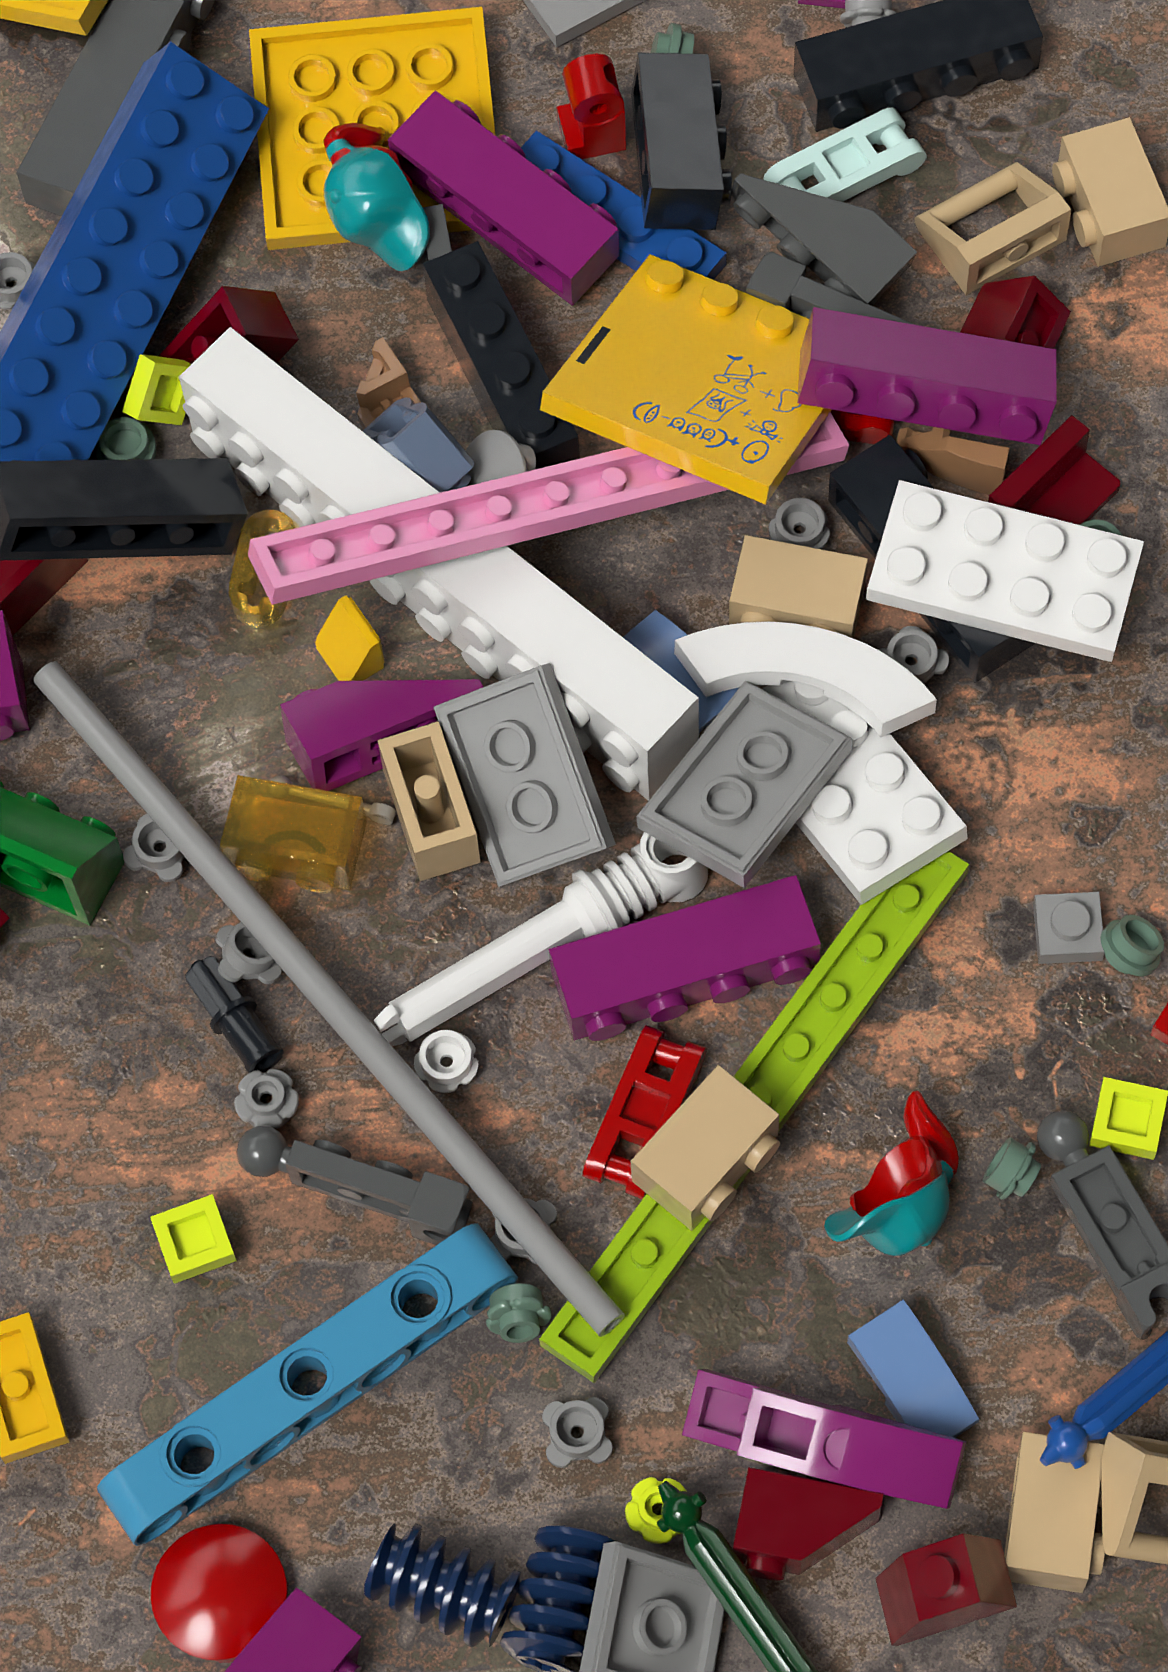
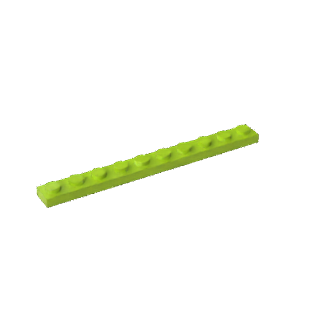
M947 851L860 905L733 1076L779 1114V1131L964 880L969 869L967 862ZM748 1168L732 1186L734 1189L737 1190L751 1169ZM646 1194L588 1272L625 1314L623 1320L608 1334L599 1337L572 1304L567 1301L539 1338L540 1346L595 1383L713 1221L704 1217L691 1231Z

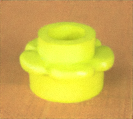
M649 1477L638 1482L631 1490L632 1500L625 1506L626 1521L633 1531H638L647 1542L654 1544L667 1543L677 1534H680L671 1529L665 1533L662 1532L657 1525V1521L662 1516L656 1515L652 1511L655 1504H663L658 1486L664 1481L669 1482L679 1491L687 1492L681 1483L671 1478L658 1481L654 1477Z

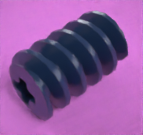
M394 1523L386 1533L373 1559L364 1584V1595L368 1599L375 1601L390 1588L389 1607L391 1610L401 1612L415 1599L414 1619L421 1624L429 1622L440 1610L438 1629L442 1634L446 1636L453 1634L465 1622L463 1641L466 1645L470 1647L477 1646L490 1634L489 1647L492 1646L513 1606L520 1584L521 1572L514 1569L501 1584L494 1582L496 1560L489 1558L474 1573L469 1570L470 1548L465 1546L452 1561L445 1559L446 1537L440 1535L425 1550L420 1547L421 1525L415 1524L403 1538L395 1536L396 1524Z
M567 1525L545 1526L538 1529L534 1538L537 1546L544 1552L530 1554L526 1562L528 1571L536 1578L522 1580L517 1589L520 1598L527 1604L513 1606L508 1616L511 1623L520 1631L504 1632L500 1645L511 1657L534 1671L575 1672L564 1663L566 1657H582L584 1645L574 1639L573 1635L575 1631H587L590 1617L582 1612L583 1605H592L595 1589L590 1586L592 1579H597L600 1565L598 1558L600 1553H602L603 1544L616 1540L581 1527Z

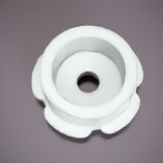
M452 1030L434 1032L422 1041L420 1051L415 1055L414 1068L416 1074L421 1080H427L429 1087L434 1091L441 1093L453 1092L458 1088V1085L469 1084L476 1076L478 1060L473 1055L476 1049L473 1042L461 1033ZM450 1057L453 1060L452 1065L449 1067L442 1066L440 1064L442 1058Z

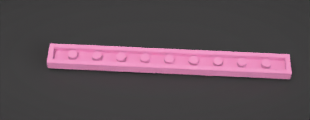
M831 413L823 421L787 475L845 460L849 443ZM625 447L250 539L248 557L273 605L729 489L634 449Z

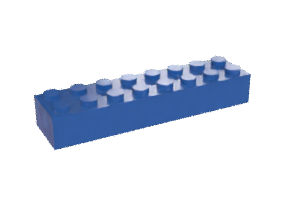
M171 41L141 66L0 331V461L89 459L136 368L139 355L143 354L269 110L268 107Z

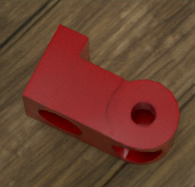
M598 53L577 57L569 62L562 72L570 103L556 106L557 121L565 149L582 160L626 150L624 100L621 92H619L612 59L605 54Z

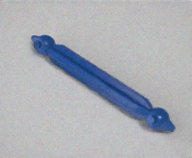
M1168 1331L1079 1404L1072 1422L1063 1421L1060 1415L1049 1419L1048 1423L1051 1429L1046 1439L1047 1446L1040 1457V1461L1044 1466L1057 1462L1071 1463L1074 1469L1084 1466L1086 1461L1083 1455L1087 1450L1088 1441L1105 1438L1108 1432H1112L1168 1384Z

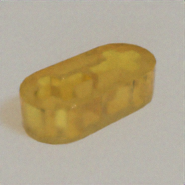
M262 510L253 514L245 521L241 530L230 578L229 598L233 612L238 620L253 628L274 624L283 616L288 601L272 605L268 597H262L259 606H251L247 595H254L259 579L248 557L250 539L266 536L269 532L295 529L293 521L285 513L277 510Z

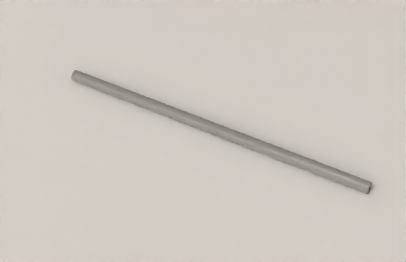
M57 661L43 666L34 677V683L598 1336L602 1337L612 1331L625 1317L621 1309Z

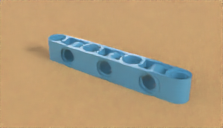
M478 1223L463 1227L118 1465L100 1481L97 1486L98 1493L134 1545L139 1546L154 1540L489 1307L491 1294L503 1286L515 1284L518 1276ZM417 1294H427L438 1301L436 1308L431 1314L423 1318H413L407 1316L402 1311L405 1302ZM307 1370H317L327 1376L324 1387L313 1395L303 1396L292 1390L294 1380ZM196 1447H206L214 1451L212 1464L205 1471L199 1474H189L181 1470L182 1459L190 1450Z

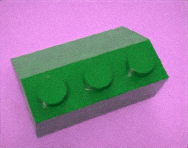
M0 781V886L90 926L125 863L118 839L115 837L116 833L108 825L95 818L83 816L78 821L60 813V809L55 803L37 793L27 792L23 797L4 789V784Z

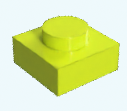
M140 354L122 412L140 421L182 425L186 412L183 409L185 399L179 376L191 363L180 359Z
M1103 1077L1089 1146L1101 1149L1110 1146L1112 1151L1154 1160L1168 1090Z
M213 1194L150 1217L174 1284L236 1261Z

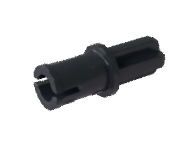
M209 956L195 961L185 974V979L211 1016L210 1027L215 1034L224 1035L235 1053L244 1063L248 1073L255 1070L264 1073L272 1068L282 1058L284 1051L276 1044L256 1015L257 1004L255 1000L250 996L244 997L234 982H230L220 975L218 971L220 962L217 958Z

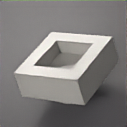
M1099 892L1035 895L1033 910L1038 964L1103 961L1105 952L1100 940L1103 926Z

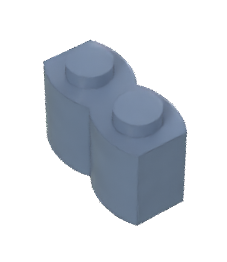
M408 397L399 399L363 430L366 435L440 493L466 487L471 480L468 472L473 468L474 460L426 403L415 404Z

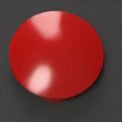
M231 1524L202 1526L178 1538L161 1557L151 1583L152 1611L165 1637L175 1647L188 1655L219 1663L233 1662L283 1604L288 1595L285 1571L274 1549L253 1531Z

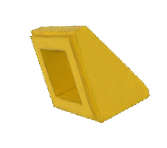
M347 595L341 597L317 635L315 641L316 649L338 681H363L384 669L383 664L385 661L381 639L351 597L348 598Z

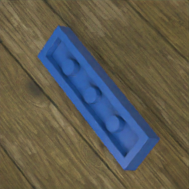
M537 130L521 147L528 161L542 171L545 169L553 170L567 182L573 195L588 206L591 203L601 206L613 217L619 232V257L617 259L633 270L637 271L649 254L674 262L683 268L713 280L726 266L727 252L691 229L644 228L641 197Z

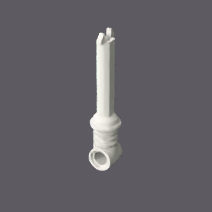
M644 832L640 843L631 848V856L624 852L617 856L618 865L611 860L603 864L605 873L597 868L591 872L577 870L572 873L573 883L565 887L562 901L390 1001L389 1005L374 1019V1023L380 1032L397 1023V1025L382 1033V1036L391 1046L403 1044L407 1039L411 1042L550 959V948L630 924L629 915L634 919L643 916L642 906L647 911L655 909L657 907L656 899L661 903H665L667 901L684 902L694 898L703 890L708 880V867L690 857L676 865L662 863L666 857L671 855H686Z

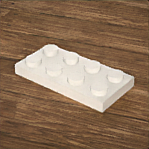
M899 480L867 587L866 600L1112 662L1144 541Z
M785 680L780 686L768 685L762 689L852 738V751L796 821V824L861 905L968 839L966 824L891 734L880 737L872 726L858 714L839 702L823 696V689Z

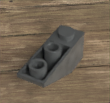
M741 173L734 179L731 196L736 201L733 203V207L749 225L755 229H760L764 225L780 240L777 248L784 257L806 267L808 266L825 282L823 285L873 306L912 265L917 251L873 210Z

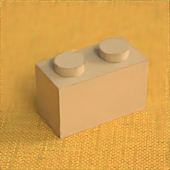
M1130 117L1063 136L1058 162L1052 165L1054 183L1057 191L1063 198L1069 196L1075 210L1073 213V226L1076 237L1082 247H1090L1097 266H1103L1166 247L1168 238V205Z
M745 535L729 600V625L745 622L796 623L830 630L854 639L866 585L868 558Z
M439 722L377 740L383 771L419 880H427L481 863L477 834Z
M717 1065L630 1161L632 1182L691 1231L704 1217L714 1221L734 1199L737 1190L732 1186L749 1168L754 1173H757L776 1153L780 1146V1141L776 1139L779 1131V1114L721 1066Z
M1023 1432L1017 1451L1004 1551L1010 1580L1014 1583L1083 1593L1089 1574L1101 1576L1105 1552L1103 1550L1102 1534L1095 1533L1094 1529L1097 1507H1102L1101 1456L1105 1444L1088 1442L1087 1450L1083 1455L1086 1464L1078 1469H1074L1071 1463L1064 1462L1044 1466L1040 1461V1457L1047 1446V1435Z

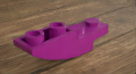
M698 1369L682 1432L683 1436L736 1451V1455L835 1483L945 1509L951 1507L966 1446V1441L846 1406L825 1404L708 1369Z

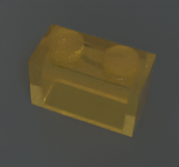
M237 775L220 842L221 850L247 880L265 882L270 880V877L293 880L299 887L317 893H328L333 888L350 891L367 823L362 797Z

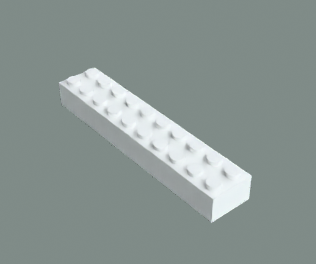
M231 327L179 376L185 399L183 409L190 419L193 431L190 433V437L194 444L209 458H228L230 465L235 468V474L241 483L257 496H261L264 492L280 504V511L296 528L440 493ZM508 546L370 580L373 588L386 601L393 605L401 601L416 613L415 618L417 622L432 638L440 642L447 638L462 650V657L468 666L485 679H489L493 675L501 681L540 665L550 663L582 752L587 751L603 764L602 769L606 776L625 792H631L635 789L649 801L699 739V697Z

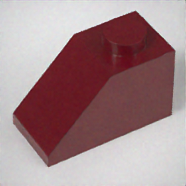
M221 286L158 357L185 360L192 364L231 327L271 360L278 363L299 338L275 292Z
M748 1467L733 1550L741 1562L745 1564L744 1566L751 1576L778 1581L784 1579L785 1572L800 1575L878 1523L884 1494Z
M962 1533L903 1553L875 1578L890 1642L893 1646L906 1644L1017 1607L1000 1539Z

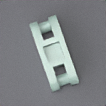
M892 107L883 109L777 162L768 169L763 179L843 202L895 175L905 176L914 172L925 162L927 154L918 140L907 137L903 131L906 124L898 111ZM875 143L885 145L887 149L877 154L872 145ZM814 175L819 184L806 190L801 181Z

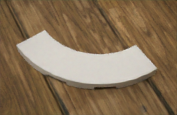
M745 622L698 631L675 640L674 654L705 697L739 688L745 681L753 685L777 686L782 685L785 680L804 683L823 689V696L839 702L858 714L872 726L880 737L932 715L936 710L937 699L904 666L866 643L819 627L783 622Z

